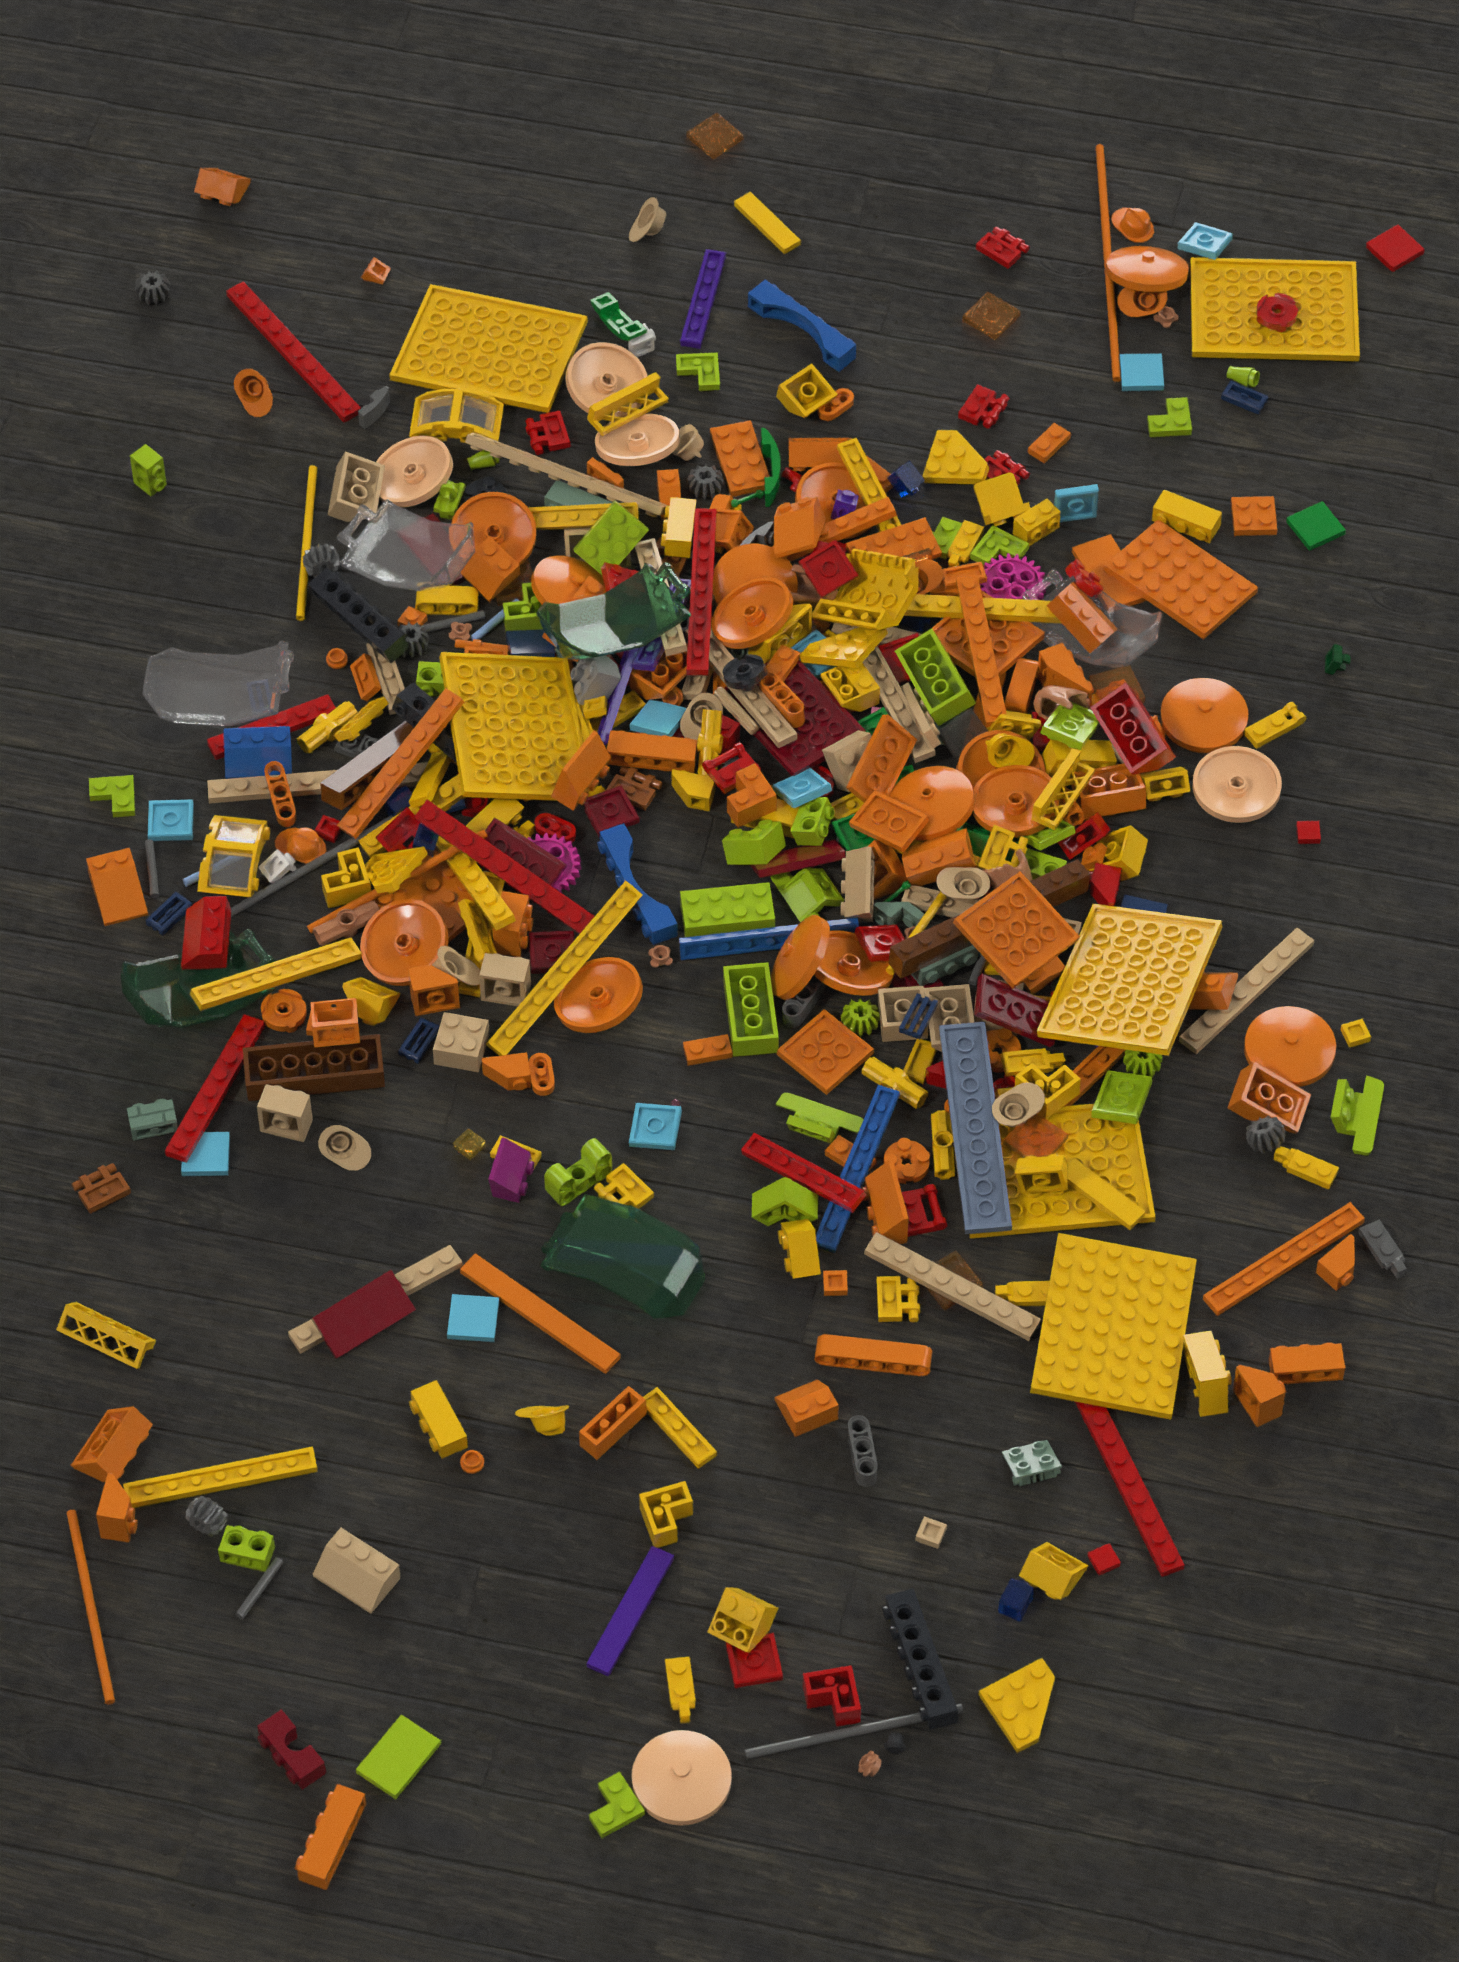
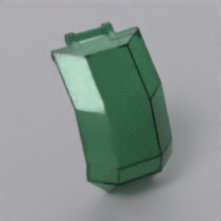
M669 562L663 563L658 571L652 564L645 563L639 572L602 595L561 604L544 602L536 614L544 632L563 657L575 660L596 658L644 647L688 619L691 613L684 606L682 600L690 594L691 589L687 584H683ZM666 578L675 586L676 590L674 593L664 582Z
M251 929L242 932L238 938L230 930L226 968L182 969L181 952L178 955L140 963L124 961L120 975L122 993L146 1024L159 1027L183 1028L226 1018L276 989V987H272L200 1011L190 995L192 988L276 962L272 955L267 954L256 940L255 934ZM249 944L261 959L258 965L244 949L245 945Z
M587 1194L583 1196L573 1213L564 1212L560 1217L561 1222L549 1241L545 1242L541 1248L546 1257L540 1266L546 1271L555 1270L591 1280L639 1306L654 1319L684 1315L706 1279L700 1247L688 1236L635 1207Z

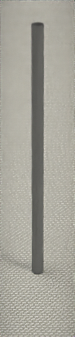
M391 815L364 830L357 839L352 837L253 894L251 897L232 906L231 917L337 857L338 852L349 850L358 845V840L393 818V816Z
M956 1704L958 1714H962V1704ZM919 1713L745 1749L746 1759L915 1724L922 1722Z

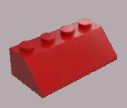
M1124 683L1090 707L1132 775L1159 770L1176 758L1140 698L1127 683Z

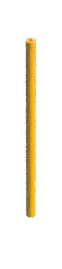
M314 465L309 466L296 611V619L298 621L305 619L308 572L303 565V556L306 550H310L317 477V467Z

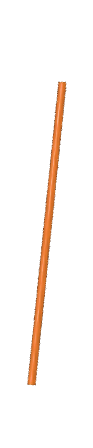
M1099 144L1096 146L1104 267L1106 268V260L1112 253L1104 146ZM1105 270L1112 376L1114 382H1119L1121 380L1114 281L1108 277Z

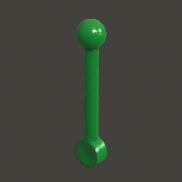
M758 489L755 494L739 500L733 499L731 506L738 507L740 503L753 498H762L764 492Z
M904 881L902 886L883 902H890L902 891L908 890L911 887L910 882Z

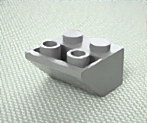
M592 644L582 653L579 663L572 669L570 674L574 693L576 694L578 704L584 705V700L606 696L608 700L621 680L617 664Z

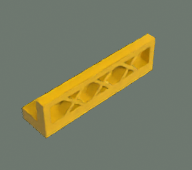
M655 372L591 405L587 420L604 436L667 403L669 398L659 388L661 377ZM655 393L660 399L655 401L647 398ZM640 403L644 404V407L641 409L631 408V404ZM618 411L626 412L627 416L624 418L617 417L615 413ZM607 420L611 421V424L603 427L599 421Z
M1076 749L1070 751L1034 803L1031 820L1053 830H1056L1095 772L1094 768L1079 762L1080 751ZM1077 769L1086 773V775L1076 778L1074 772ZM1074 784L1076 790L1066 792L1064 787ZM1065 799L1066 804L1056 806L1054 801ZM1055 813L1056 819L1052 821L1045 818V814Z
M78 1302L65 1305L57 1327V1331L136 1369L140 1368L145 1352L153 1349L156 1342L155 1339ZM69 1316L76 1320L78 1329L72 1331L65 1327ZM88 1327L95 1328L99 1338L95 1340L89 1339L85 1329ZM114 1337L119 1348L114 1350L108 1348L105 1338ZM132 1346L139 1349L135 1360L128 1357L125 1348Z

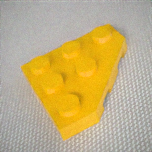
M937 430L922 479L924 483L976 484L986 480L989 467L987 462L957 430Z
M858 627L810 643L799 655L802 663L858 668L888 634L887 628L874 630Z
M425 847L374 854L365 864V868L376 892L393 893L400 888L399 885L411 876V872L422 864V860L428 853Z
M1043 1658L979 1691L980 1698L1017 1753L1038 1743L1041 1735V1729L1055 1681V1676Z

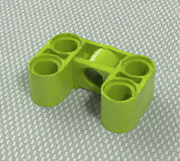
M596 1138L590 1139L581 1149V1160L567 1169L560 1163H556L546 1171L544 1176L545 1190L560 1206L569 1204L574 1198L599 1181L604 1180L611 1173V1153Z

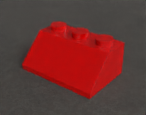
M227 896L203 897L186 909L182 969L227 967L231 908Z

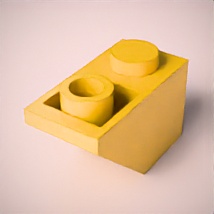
M672 769V787L686 806L710 811L716 791L715 782L708 775Z

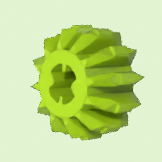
M861 998L858 1002L851 999L849 1005H845L843 1008L841 1021L847 1028L854 1033H858L861 1037L863 1033L870 1035L872 1030L877 1029L880 1014L877 1006L871 1005L870 999L866 1002H863Z
M1125 1050L1123 1063L1126 1065L1127 1072L1153 1077L1155 1072H1159L1163 1057L1160 1054Z

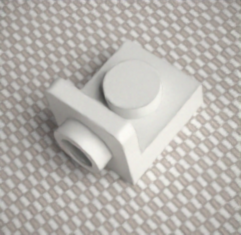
M645 323L642 325L647 329L648 333L628 341L629 351L636 357L654 350L656 336L653 330L648 329Z
M278 849L258 867L270 883L281 879L289 870L292 872L297 870L294 865L295 859L288 852L284 854Z

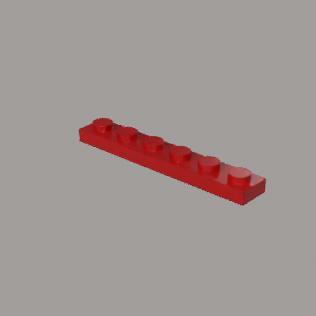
M327 694L238 728L290 726L291 733L312 725L320 714H329L335 709V706ZM223 733L207 739V744L215 760L224 758Z
M753 1133L741 1149L742 1154L791 1179L852 1213L866 1196L864 1190L756 1133Z

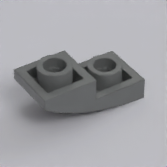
M387 386L376 390L370 395V404L363 406L358 411L359 425L363 429L373 424L388 407L390 396Z
M768 522L753 531L741 545L763 544L771 547L774 544V522Z
M366 734L363 738L358 736L352 741L346 739L337 742L334 751L355 758L376 743L378 739Z

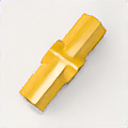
M345 701L329 714H320L315 719L313 726L297 738V743L307 754L314 751L327 740L334 741L336 739L334 734L353 718L358 711L351 702Z
M703 709L701 732L698 735L697 741L699 775H708L702 767V762L707 759L712 760L716 758L722 751L723 736L721 734L723 711Z
M870 1057L862 1068L864 1076L878 1085L900 1091L899 1098L916 1109L921 1108L928 1097V1091L912 1082L905 1071L897 1067L892 1069L875 1057Z
M940 1110L931 1114L932 1153L935 1177L945 1180L955 1176L953 1136L950 1113Z

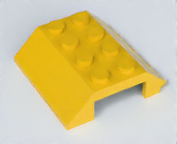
M853 549L851 554L847 553L846 556L856 570L858 577L842 586L833 601L820 598L812 612V618L874 630L898 626L918 592V567H915V559Z

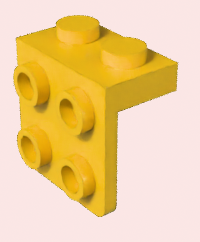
M1011 472L974 485V491L986 525L993 523L994 526L1007 523L1006 518L1012 516L1016 518L1031 509L1029 502L1023 504L1014 474Z
M1006 711V714H1001L997 717L991 727H987V732L992 730L1011 731L1030 740L1040 728L1041 720L1032 719L1031 714Z

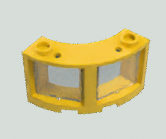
M440 389L426 392L415 398L409 437L430 436L442 442L447 441V438H458L462 443H465L467 434L474 432L498 441L504 404L493 396L464 389Z
M215 815L209 825V829L212 832L209 835L206 834L203 852H207V855L200 864L197 892L251 897L255 891H258L259 878H256L262 848L266 840H269L270 827H267V821Z

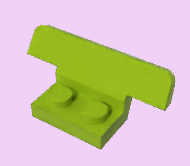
M803 868L794 877L790 872L771 876L772 881L800 922L811 915L819 916L818 912L824 906L840 907L841 902L844 901L823 868Z
M1367 1075L1363 1093H1354L1347 1079H1339L1337 1081L1331 1119L1337 1133L1355 1136L1352 1150L1354 1154L1365 1156L1369 1155L1373 1149L1384 1090V1083L1381 1080Z
M783 1093L776 1103V1106L796 1112L794 1116L789 1115L786 1124L790 1130L830 1144L835 1140L840 1128L858 1133L863 1122L861 1117L791 1093Z

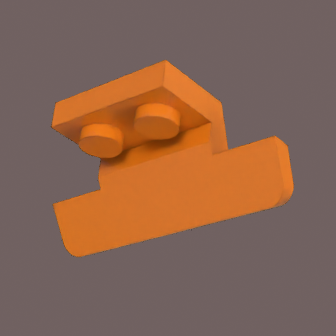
M718 494L714 497L710 509H717L715 547L724 546L727 551H730L741 545L752 533L754 526L742 511L730 510L731 501L733 500L731 495Z

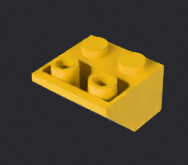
M863 663L858 668L837 666L820 674V677L842 707L862 712L879 704L880 687Z
M726 1587L708 1633L749 1653L770 1630L778 1608L739 1588Z

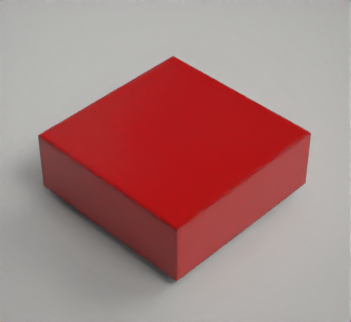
M323 815L314 831L320 838L335 843L342 830L337 826L340 822L339 820Z
M1297 821L1298 844L1320 843L1319 821Z
M1110 1543L1088 1552V1558L1099 1576L1121 1565Z

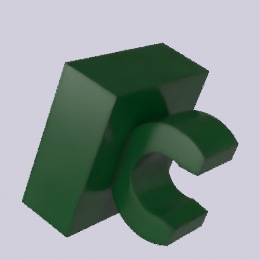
M1334 644L1325 655V673L1333 675L1337 669L1345 671L1346 664H1350L1351 656L1342 654L1343 646Z

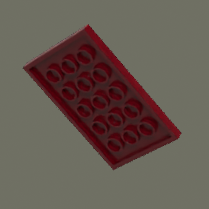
M799 660L784 681L804 704L805 722L802 726L793 728L797 733V740L778 748L761 727L754 736L791 776H796L826 760L822 751L824 748L858 730L866 732V730L839 704L837 699ZM725 687L724 689L734 698V700H735V701L748 713V715L755 721V719H754V718L751 716V714L746 710V708L741 704V702L736 698V696L731 692V690H730L728 687Z

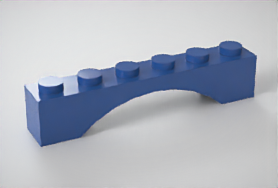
M764 280L748 293V307L763 318L784 320L805 330L819 345L823 361L836 371L840 372L856 359V344L851 339L846 338L836 328H832L822 318L817 317L805 306L797 303L790 295L783 293L776 285Z
M623 823L601 831L600 841L597 842L601 854L606 855L609 870L615 872V880L618 887L620 888L627 881L643 894L632 910L636 921L640 920L642 924L641 928L645 938L649 937L652 945L677 937V922L669 907L648 896L639 887L632 875L630 861L633 855V839L625 824Z

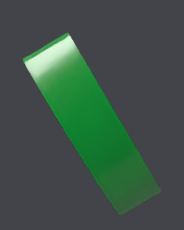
M609 292L590 300L604 324L620 339L629 341L648 333L647 329L638 320L632 321L619 308L618 301Z
M761 428L763 458H771L772 477H764L765 507H770L777 496L780 485V455L772 435L766 428Z

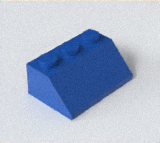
M290 726L224 728L225 779L265 776V766L271 761L280 762L284 767L285 773L292 774ZM272 771L269 775H280V772Z

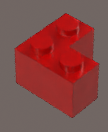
M852 1665L803 1673V1690L807 1709L832 1705L836 1727L861 1723V1706Z

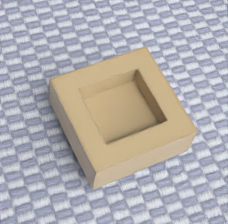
M924 1517L915 1541L938 1549L946 1532L947 1524Z

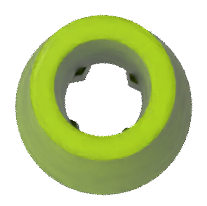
M1229 367L1227 378L1248 388L1256 387L1258 384L1260 373L1255 368Z
M484 449L467 458L471 470L494 467L495 464L500 463L499 458L491 456L490 452Z

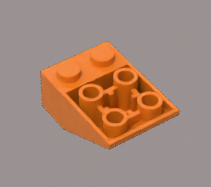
M1060 643L1039 651L1037 678L1043 687L1056 685L1083 691L1088 694L1089 704L1092 707L1093 686L1090 681L1085 679L1081 666H1077L1071 650H1067L1065 645Z

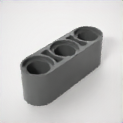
M815 975L796 996L784 1002L782 1006V1023L786 1028L796 1029L800 1027L823 995L825 984Z
M856 1415L848 1422V1442L855 1479L860 1486L870 1487L877 1481V1460L868 1419L864 1416ZM856 1429H861V1430H863V1431H861V1432H856V1431H854V1430H856ZM858 1450H866L867 1452L861 1453ZM867 1470V1471H870L871 1473L866 1474V1473H863L862 1471Z

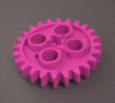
M1008 553L1005 559L999 555L998 561L991 558L990 564L984 563L987 583L980 584V589L993 598L1043 600L1046 593L1047 580L1044 579L1045 573L1040 572L1041 567H1034V560L1028 563L1026 562V556L1021 560L1018 554L1011 558V555Z
M547 833L544 834V838H540L536 834V840L527 837V839L554 856L560 855L558 859L566 863L567 867L553 887L561 893L563 889L570 891L569 884L575 885V878L580 877L578 870H581V860L577 848L572 846L571 841L566 843L564 836L558 840L555 833L552 838H549Z

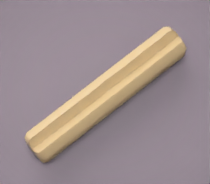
M718 687L714 691V695L721 701L722 705L748 733L754 735L759 730V725L723 687Z

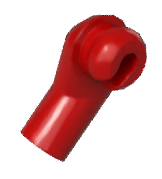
M786 467L782 477L793 482L790 489L796 492L802 475Z

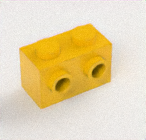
M1045 499L1014 518L1013 535L1029 543V546L1059 528L1061 511L1048 499Z
M1183 767L1140 774L1146 787V799H1149V801H1158L1164 796L1179 797L1183 796V793L1190 792L1188 772Z

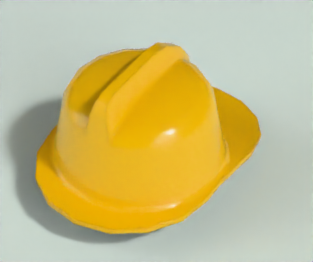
M1001 733L985 742L988 760L995 767L1000 768L1010 765L1028 766L1033 760L1034 747L1026 739Z
M569 1405L526 1407L517 1410L515 1415L530 1418L536 1431L541 1434L556 1435L565 1431V1410L569 1408Z

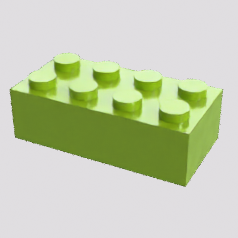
M932 628L895 650L927 710L938 726L976 704L942 642Z
M769 882L680 891V907L685 937L775 927V915Z
M769 963L723 966V982L733 1057L777 1053L779 1037Z

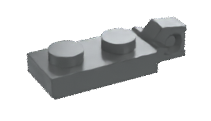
M1380 1219L1359 1228V1235L1381 1268L1390 1269L1396 1279L1404 1277L1407 1268L1404 1265L1405 1259Z

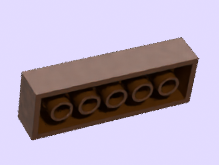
M380 1034L360 1036V1043L314 1048V1041L243 1048L248 1101L260 1100L266 1084L271 1086L278 1085L292 1091H302L308 1095L385 1087Z

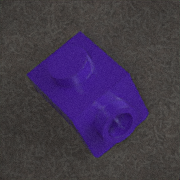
M838 489L831 519L835 520L855 511L859 495H855L850 490L842 491Z

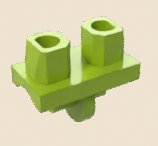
M448 480L446 484H443L434 505V512L440 513L441 518L452 519L463 495L465 483H454Z

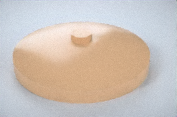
M599 342L584 346L574 354L566 370V385L574 402L588 413L591 405L647 377V372L640 360L627 349L616 344ZM640 403L631 404V408L636 409L642 406ZM618 411L615 413V416L623 417L627 416V413Z
M644 414L604 436L598 432L595 437L598 455L609 463L621 466H639L659 461L670 455L680 442L679 429L675 422L657 414ZM611 422L607 423V424L604 425L603 427H606V426L610 425Z
M415 436L404 439L388 448L377 460V463L385 465L379 499L390 506L409 507L420 504L437 494L441 486L449 480L453 468L452 456L446 445L434 437Z
M1229 746L1214 750L1201 759L1194 771L1192 787L1197 802L1207 813L1227 822L1244 823L1262 818L1276 806L1281 794L1282 781L1276 765L1261 752L1247 747Z
M682 1730L667 1732L649 1741L638 1753L632 1769L633 1791L643 1809L655 1819L672 1825L695 1824L714 1815L725 1803L731 1788L730 1763L721 1747L705 1735Z

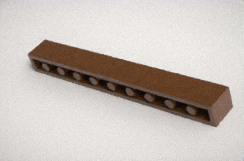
M1077 859L1030 882L1055 907L1087 892L1090 873ZM959 915L890 947L888 964L900 979L972 945L953 924L954 919Z

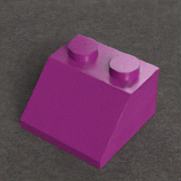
M503 1137L501 1138L488 1180L493 1197L519 1203L521 1196L526 1195L528 1188L526 1180L528 1175H532L535 1163L532 1161L530 1152Z

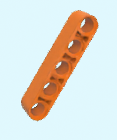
M824 1334L817 1338L814 1359L818 1364L825 1366L926 1376L930 1373L932 1349L918 1344Z

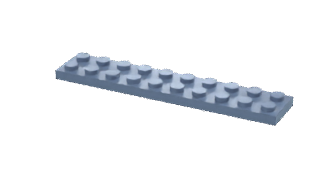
M985 1022L939 1025L965 1234L1012 1230L999 1124L992 1114L995 1094Z

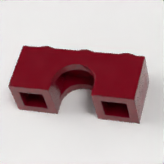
M282 1709L257 1726L259 1734L257 1739L264 1749L268 1748L273 1753L271 1756L277 1766H283L286 1769V1775L293 1785L297 1783L303 1790L326 1774L325 1762L311 1745L301 1751H293L288 1748V1745L298 1737L296 1726Z

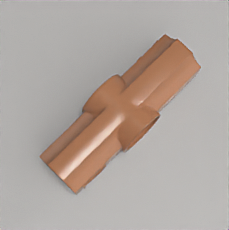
M370 901L353 910L343 909L339 911L336 918L313 928L319 945L324 946L341 937L350 938L355 936L358 929L367 925L371 917L379 910V907L375 901Z

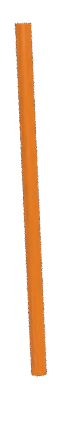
M484 829L476 833L483 839L488 837ZM452 846L424 861L401 884L461 851ZM373 889L309 924L307 928L312 934L313 928L336 918L339 911L343 909L353 910L386 892L377 893Z
M76 1510L67 1511V1518L105 1704L109 1705L115 1702L77 1513Z

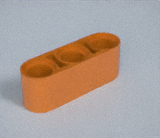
M1025 658L1017 660L1005 699L1006 710L1027 713L1037 680L1039 661Z
M768 672L767 676L759 682L760 690L792 728L802 726L805 722L803 702L775 673Z
M271 761L265 766L264 771L275 815L281 826L291 827L295 824L297 817L286 773L280 762ZM272 771L280 772L278 777H271L269 774ZM278 791L286 793L282 798L275 796ZM284 811H289L292 813V815L288 818H283L280 816L281 813Z

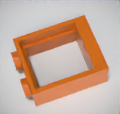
M356 998L310 1002L314 1048L360 1043Z

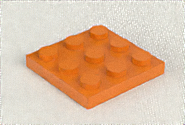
M825 1009L777 1049V1055L826 1095L874 1054V1048Z

